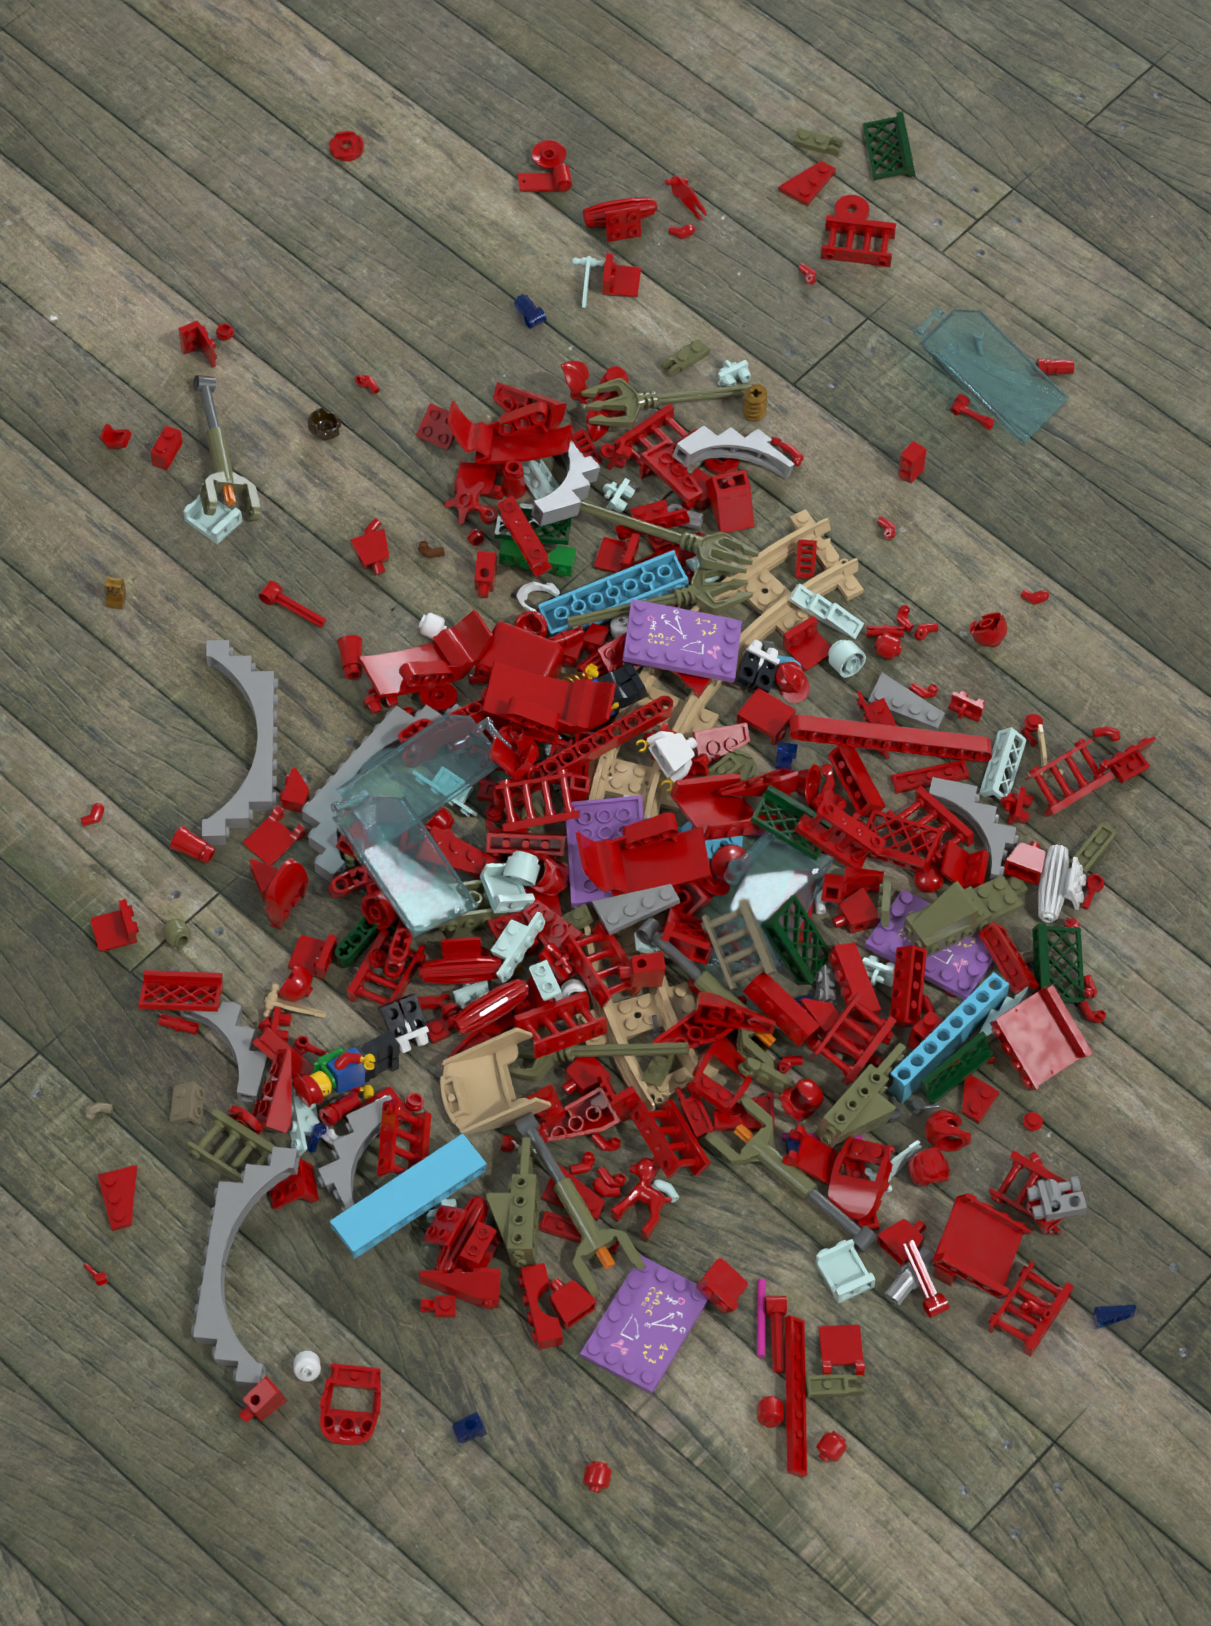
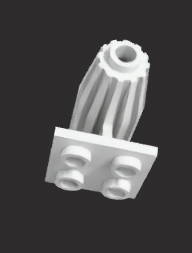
M1052 845L1049 847L1041 873L1038 890V916L1046 923H1052L1058 919L1065 898L1072 901L1075 910H1079L1080 903H1083L1084 899L1082 887L1086 885V875L1083 874V866L1080 865L1077 857H1073L1072 868H1069L1068 849L1062 845Z

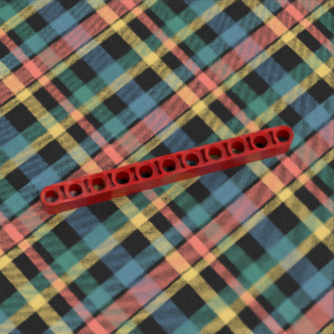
M664 695L535 765L529 774H524L518 780L515 778L510 779V782L556 775L557 770L563 769L573 772L670 718L673 713L672 698ZM661 706H667L668 708L663 709ZM645 715H651L652 717L647 718ZM629 724H635L636 726L631 727ZM617 732V733H619L620 735L615 736V735H613L612 733ZM601 741L604 744L599 745L596 742ZM585 750L588 753L583 754L580 751ZM569 759L572 762L566 763L564 760ZM553 768L555 771L550 772L548 769ZM559 778L548 780V785L555 782ZM540 782L529 784L530 794L541 789ZM517 786L510 787L513 804L523 799L522 789H515ZM495 788L494 805L499 809H505L504 799L499 798V796L503 795L502 789L496 790Z
M793 715L789 719L790 737L799 741L977 762H987L992 758L991 740L983 736L806 715Z

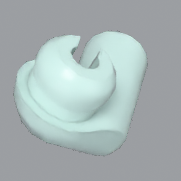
M660 1179L654 1180V1183L651 1184L656 1190L663 1191L667 1197H671V1203L679 1199L672 1184Z

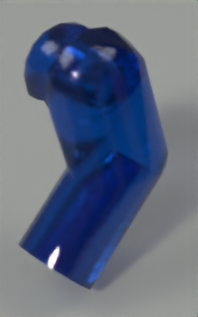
M317 1123L313 1126L307 1144L309 1152L316 1151L321 1135L326 1134L327 1127L325 1124Z

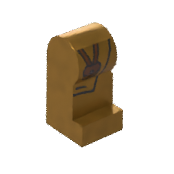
M107 577L105 585L107 595L106 607L123 610L127 595L124 579Z

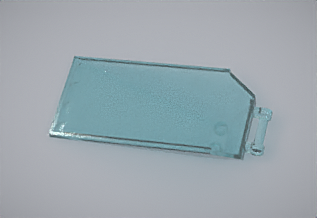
M935 307L932 310V314L920 326H916L913 329V333L923 340L919 345L928 356L1023 444L1069 398L980 309L978 311L954 309L947 315L942 309ZM936 319H940L942 322L928 334L925 330Z
M446 713L336 790L377 847L381 849L486 777L499 766L490 758L489 753L492 744L482 732L483 729H487L494 739L498 737L510 749L512 746L509 742H505L494 727L490 717L476 724L471 716L449 715Z
M363 789L352 797L331 804V810L334 814H337L332 819L344 840L414 938L478 907V904L405 796L402 798L379 796L372 799L368 792ZM357 802H364L363 804L356 806L348 811L344 810V808L351 806Z
M763 836L721 916L737 910V907H739L737 901L744 898L748 899L774 965L780 967L782 959L760 924L764 920H769L791 894L797 896L807 913L824 881L825 873H828L834 861V857L820 853L815 861L784 841ZM793 903L790 905V914L795 913ZM781 915L778 919L782 927L784 925V915ZM792 916L789 918V928H794V917ZM738 917L715 927L714 930L719 939L744 928L746 922L744 917ZM801 917L799 922V928L803 922V919ZM789 930L788 935L791 942L793 941V930ZM746 935L721 947L724 955L729 956L752 946L751 944L754 942L751 936ZM713 949L708 963L720 965L715 949ZM753 953L739 959L738 961H741V964L732 962L728 965L730 969L736 970L739 973L750 968L751 965L759 964L761 959L759 954Z

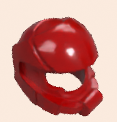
M535 855L539 860L538 865L543 862L545 863V872L540 881L537 876L535 886L531 887L542 894L556 896L568 885L570 874L568 868L562 862H555L546 855Z
M811 1079L798 1080L796 1085L792 1088H787L779 1095L783 1110L798 1122L804 1121L815 1113L824 1101L821 1089Z
M938 1110L925 1123L924 1133L927 1141L934 1147L940 1148L941 1151H959L966 1145L971 1144V1134L958 1128L962 1120L952 1111ZM949 1136H957L959 1138L950 1139Z
M938 1147L918 1152L909 1160L908 1171L914 1184L918 1186L929 1187L928 1185L931 1183H943L951 1179L948 1161L944 1158L941 1149Z

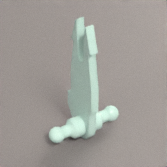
M591 256L572 259L573 264L586 266L582 308H586L590 267H595L596 265L605 266L604 260H596V258H591Z
M917 1140L890 1161L893 1167L888 1182L921 1149L922 1146L919 1145L921 1142ZM866 1168L865 1174L870 1177L871 1181H875L877 1172L874 1173L870 1168ZM889 1185L888 1191H886L887 1193H890L892 1191L891 1185Z

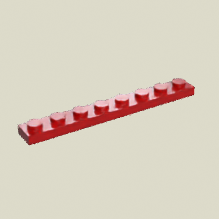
M789 1315L785 1317L787 1473L803 1478L807 1476L805 1321Z

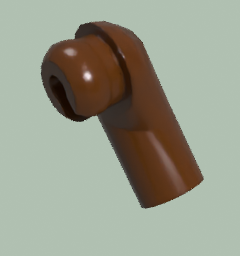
M420 541L418 543V551L427 558L445 556L443 547L432 549L428 546L427 541Z

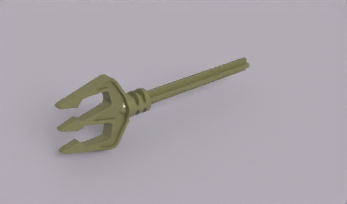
M617 378L583 390L581 396L596 397L601 392L617 391L619 397L606 401L597 400L585 405V409L600 411L602 409L624 411L626 416L607 418L604 415L590 418L589 423L631 428L634 426L639 411L643 410V407L648 410L649 407L656 409L660 404L743 396L745 391L754 384L656 394L655 391H651L650 393L644 392L643 394L642 392L637 393L625 380Z
M584 501L581 502L579 509L580 512L680 545V549L697 554L699 564L703 568L746 574L747 568L739 564L752 565L753 560L745 555L755 557L759 555L757 550L724 532L710 534L705 537L697 536L687 531L681 534ZM726 547L739 550V551H741L743 554L735 553V552H733L732 550H730V549H728V548H726ZM719 559L731 560V561H735V562H733V563H727V562L722 561V560H719Z
M698 567L688 588L681 587V590L676 588L673 589L671 594L642 601L666 606L676 604L677 607H681V604L696 603L697 606L708 613L716 615L753 597V592H738L733 598L715 601L713 597L728 590H737L746 585L748 580L733 579L729 582L708 583L705 579L720 575L732 577L738 573ZM630 603L566 618L568 628L628 615Z
M546 1026L535 1029L542 1039L551 1036ZM689 1043L574 1045L538 1059L534 1057L533 1045L518 1048V1057L536 1060L532 1068L512 1069L509 1064L507 1066L510 1076L539 1081L554 1065V1062L560 1060L566 1061L568 1059L569 1061H574L575 1057L688 1054Z

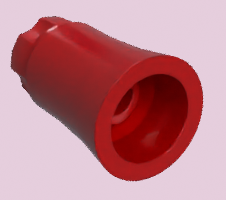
M510 460L504 468L502 492H504V496L507 498L513 495L515 499H519L525 495L527 490L524 481V470L519 461Z
M346 635L337 640L344 677L349 680H355L362 676L363 667L358 659L359 656H362L363 639L357 635Z
M183 825L177 830L170 843V849L181 852L205 864L211 861L216 850L215 847L209 845L207 841L201 839Z

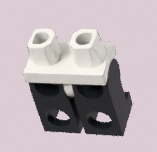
M754 640L743 652L733 684L745 690L749 687L748 691L754 693L757 688L769 693L780 659L777 658L778 650L774 648H768L766 652L762 651L763 644L758 640Z
M411 993L396 999V1001H391L377 1007L380 1015H382L387 1031H390L399 1042L400 1053L411 1050L409 1039L415 1038L417 1046L429 1043L427 1037L429 1030L416 994Z

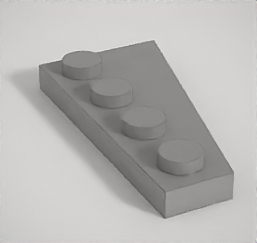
M883 672L868 700V704L885 698L892 715L934 731H938L945 716L944 712Z
M671 884L592 901L609 935L680 903V899Z

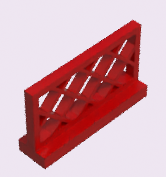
M873 809L865 827L877 835L878 830L888 827L890 833L881 838L884 840L893 838L895 844L890 847H883L878 857L872 852H869L866 857L928 875L930 871L929 864L944 832L942 829ZM876 816L884 818L885 823L874 826ZM896 822L901 823L902 828L892 832L889 825ZM913 827L919 829L920 833L909 837L907 830ZM905 832L907 839L897 843L894 836ZM931 832L935 833V839L927 842L924 835ZM922 837L925 844L914 848L912 841ZM857 842L854 844V848L858 851L863 848ZM910 842L912 850L906 853L901 852L899 847ZM925 848L928 849L929 852L926 859L918 857L917 852Z
M679 904L670 907L664 920L661 940L669 942L672 936L708 950L711 939L709 934L705 933L702 928L701 922L703 920L678 911Z
M144 970L139 1009L218 1012L221 993H223V973ZM160 993L165 994V996L159 998L156 995ZM181 993H182L183 995H185L184 997H182V998H180V999H179L178 997H176L177 995H179V994H181ZM200 994H202L203 996H205V997H203V998H201V999H198V998H197V996L200 995ZM150 998L154 1000L153 1002H144ZM171 999V1000H173L174 1002H172V1003H166L165 1001ZM189 1000H192V1001H193V1003H191V1004H187V1003H185V1002H187V1001H189ZM208 1001H212V1002L214 1003V1005H213V1004H205V1003L208 1002Z

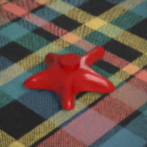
M459 478L457 481V495L444 504L445 508H458V523L460 525L465 523L468 515L473 510L487 516L490 510L479 503V496L485 486L484 483L479 482L472 488L467 489L464 480Z

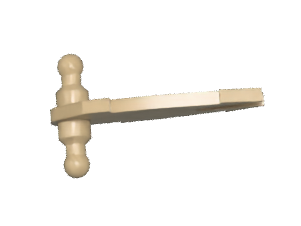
M1038 724L1042 767L1047 764V753L1043 726ZM1049 768L1040 773L1043 779L1053 777Z
M276 983L271 986L272 990L264 1000L266 1007L264 1012L265 1018L267 1016L271 1017V1011L275 1006L317 1017H326L325 1011L278 998L277 990L279 985Z

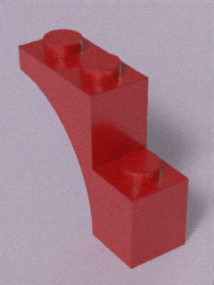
M591 623L588 630L584 633L585 637L573 640L568 645H561L564 650L562 664L566 667L576 668L584 651L592 654L597 651L596 649L608 642L609 628Z
M846 866L844 876L825 873L821 901L841 903L844 897L855 893L861 888H864L865 891L879 892L880 884H883L884 871Z

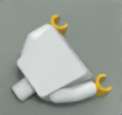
M659 731L648 737L646 741L638 740L636 746L642 743L645 744V747L640 749L639 752L643 753L649 749L666 777H671L670 780H665L661 784L663 786L666 782L670 783L671 786L666 791L669 792L676 780H682L688 774L692 765L691 759L695 756L692 749L697 747V742L693 737L686 740L681 733L674 734L673 732Z

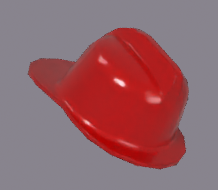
M795 662L779 664L775 673V682L782 696L790 703L802 702L807 698L810 691L808 679L802 668Z
M816 764L812 765L809 769H803L798 772L796 789L799 795L806 797L807 804L811 809H814L811 802L818 795L821 782V771Z
M445 802L417 836L421 835L425 830L430 831L433 825L441 830L451 829L454 819L452 814L444 807Z

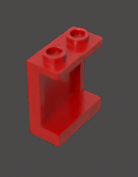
M757 688L738 712L737 724L747 723L772 739L771 744L776 745L778 741H782L785 737L786 731L789 728V719L796 715V709Z
M478 1222L460 1253V1269H463V1272H473V1268L478 1267L488 1268L498 1251V1247L490 1244L496 1235V1229Z

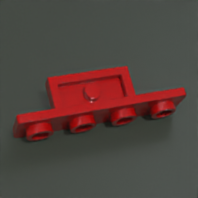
M666 499L630 509L632 518L666 529L690 523L687 510L684 508L669 512ZM623 525L615 527L618 538L621 541L630 539L632 533L639 534L640 536L647 534Z
M861 691L857 692L859 698L856 701L860 710L863 708L865 710L863 717L866 723L897 726L885 698L866 705ZM878 750L880 756L884 754L886 760L890 759L887 751Z
M1155 736L1149 739L1145 737L1138 742L1137 746L1133 744L1124 753H1121V751L1116 753L1111 760H1103L1098 765L1100 768L1095 772L1098 776L1110 769L1118 781L1123 784L1148 770L1150 765L1140 752L1148 749L1156 740Z

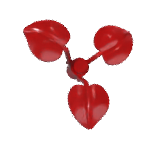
M580 361L562 363L561 367L566 384L571 389V398L574 401H580L581 404H590L586 401L590 397L581 396L583 390L589 389L585 382L589 378L587 366ZM612 366L606 371V382L621 378L629 384L628 374L621 367ZM617 391L609 392L611 396H619ZM589 410L586 415L587 429L592 442H596L607 433L609 426L590 424L589 419L599 415L609 418L605 411Z

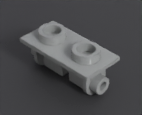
M824 965L815 973V999L832 1003L834 1006L836 1003V992L834 989H829V987H835V975L832 969H826V965Z

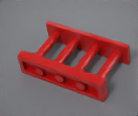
M826 215L825 231L830 233L828 246L822 245L821 259L891 267L892 254L887 253L889 239L895 240L897 223ZM836 233L847 234L845 248L835 247ZM854 235L865 236L863 250L852 249ZM872 237L882 238L880 252L870 251Z
M669 403L615 440L614 447L619 439L622 438L625 439V446L632 448L637 443H641L649 450L654 446L646 437L655 434L662 442L669 438L671 446L675 450L677 443L691 435L696 429L687 433L674 420V407ZM665 424H669L682 438L674 443L660 428ZM632 449L631 457L640 465V478L643 479L646 476L652 475L654 471Z
M512 495L497 503L502 521L535 577L537 578L552 570L547 552L514 496Z
M1084 738L1074 743V748L1041 768L1036 766L1028 771L1029 775L1024 777L1026 781L1034 777L1046 797L1049 808L1045 809L1044 813L1047 817L1056 814L1115 778L1111 771L1096 775L1095 772L1099 768L1086 745L1093 742L1092 738L1086 741ZM1080 750L1094 774V780L1090 783L1084 779L1071 754ZM1063 759L1079 784V789L1075 792L1073 789L1070 790L1056 766ZM1048 768L1064 793V798L1060 801L1054 798L1040 774Z
M563 769L557 770L556 775L513 783L510 782V779L499 781V785L495 787L496 790L502 789L507 814L506 823L502 824L504 832L580 818L579 810H575L572 807L567 781L568 776H573L572 772ZM557 778L560 780L565 808L563 813L556 814L555 810L553 811L548 780ZM540 782L546 811L542 817H537L534 814L529 789L530 783ZM519 785L522 788L527 815L525 820L520 821L517 820V817L515 818L510 787Z
M922 786L915 790V802L900 814L896 815L891 810L887 811L888 814L906 819L919 808H924L928 814L920 819L918 823L926 825L933 819L937 820L942 824L938 829H942L943 832L950 831L955 836L951 839L955 844L963 843L969 847L974 843V832ZM899 822L889 825L893 830L902 828ZM913 827L907 830L909 837L916 835L919 829ZM905 832L900 833L905 839H907ZM930 833L925 837L926 841L934 840L936 834ZM920 837L912 841V844L916 848L925 844V842ZM946 844L935 851L930 864L935 865L939 869L942 867ZM925 848L920 852L927 857L929 851Z
M825 798L819 804L816 811L817 815L810 818L804 814L795 829L798 834L848 867L862 868L867 858L866 855L872 852L878 857L886 843L883 838ZM825 819L832 826L826 829L819 823ZM840 830L848 837L842 840L835 833ZM856 841L857 843L862 845L863 848L858 851L855 848H853L850 844Z
M602 922L597 924L591 932L592 935L577 941L571 933L567 935L561 946L564 952L569 954L570 960L601 1008L607 1005L613 994L628 990L632 997L641 991L643 987L631 986L630 978H620L622 983L606 988L601 979L614 974L619 976L618 968L620 966H629L630 960L613 934H608ZM597 942L602 951L586 957L580 947ZM607 958L612 967L596 973L591 963Z
M381 930L347 989V1000L355 1003L358 997L363 996L384 1005L401 998L419 965H423L422 963L425 962L424 946L420 945L417 952L408 951L407 957L412 959L408 968L403 967L401 973L403 977L398 984L374 974V967L369 962V954H371L373 949L390 950L392 942L389 931ZM396 965L388 966V969H391L395 972L399 971V968ZM371 980L394 990V993L390 999L366 990L364 985L367 981Z
M586 991L514 1016L515 1028L532 1033L535 1059L607 1034V1019L605 1016L599 1019H595L589 1012V995ZM581 1013L587 1023L577 1026L571 1017ZM564 1020L570 1029L559 1032L553 1023ZM546 1026L552 1035L542 1039L535 1029Z
M860 991L855 995L850 994L844 1002L846 1007L822 1040H817L811 1048L813 1050L810 1055L811 1058L816 1057L820 1053L843 1071L844 1077L841 1081L846 1085L854 1081L897 1021L892 1016L880 1019L858 1001L862 995ZM853 1007L876 1025L878 1030L874 1035L872 1033L869 1034L847 1017V1014ZM841 1023L865 1040L864 1043L867 1045L863 1050L857 1049L836 1032ZM830 1038L854 1056L855 1062L852 1065H847L824 1047Z
M398 1097L383 1102L377 1176L381 1177L391 1172L400 1175L407 1171L394 1164L395 1154L408 1160V1169L428 1157L431 1113L425 1111L412 1116L399 1109L400 1098ZM398 1118L411 1124V1134L397 1127ZM396 1136L410 1142L409 1151L396 1146Z
M673 1099L667 1100L656 1111H649L644 1102L641 1101L629 1113L667 1178H671L680 1167H689L694 1176H700L711 1164ZM660 1118L665 1127H658L654 1119ZM669 1134L674 1143H668L664 1135ZM679 1150L684 1159H677L673 1151Z
M1013 1150L1010 1155V1159L1013 1161L1011 1170L998 1191L990 1188L989 1193L992 1195L991 1199L1001 1205L1003 1202L1034 1220L1029 1211L1022 1206L1028 1196L1025 1192L1026 1188L1032 1183L1035 1184L1041 1178L1045 1181L1053 1179L1057 1183L1067 1181ZM1025 1168L1030 1171V1177L1014 1202L1004 1195L1019 1170ZM1068 1190V1191H1065L1064 1195L1070 1194V1193H1073V1192H1072V1190ZM1054 1226L1047 1233L1050 1235L1056 1233L1060 1236L1061 1229Z
M1033 1261L1030 1262L1028 1267L1024 1265L1019 1273L1020 1279L997 1314L993 1312L988 1320V1324H990L989 1333L992 1334L996 1327L1003 1329L1023 1341L1025 1345L1024 1353L1030 1357L1070 1298L1074 1285L1066 1282L1064 1287H1057L1033 1273L1035 1265ZM1029 1279L1055 1294L1054 1297L1056 1299L1053 1303H1047L1022 1287ZM1019 1295L1026 1300H1032L1038 1305L1050 1309L1051 1316L1048 1319H1037L1029 1313H1023L1012 1302ZM1008 1310L1033 1325V1328L1036 1330L1032 1335H1027L1003 1321L1002 1317Z

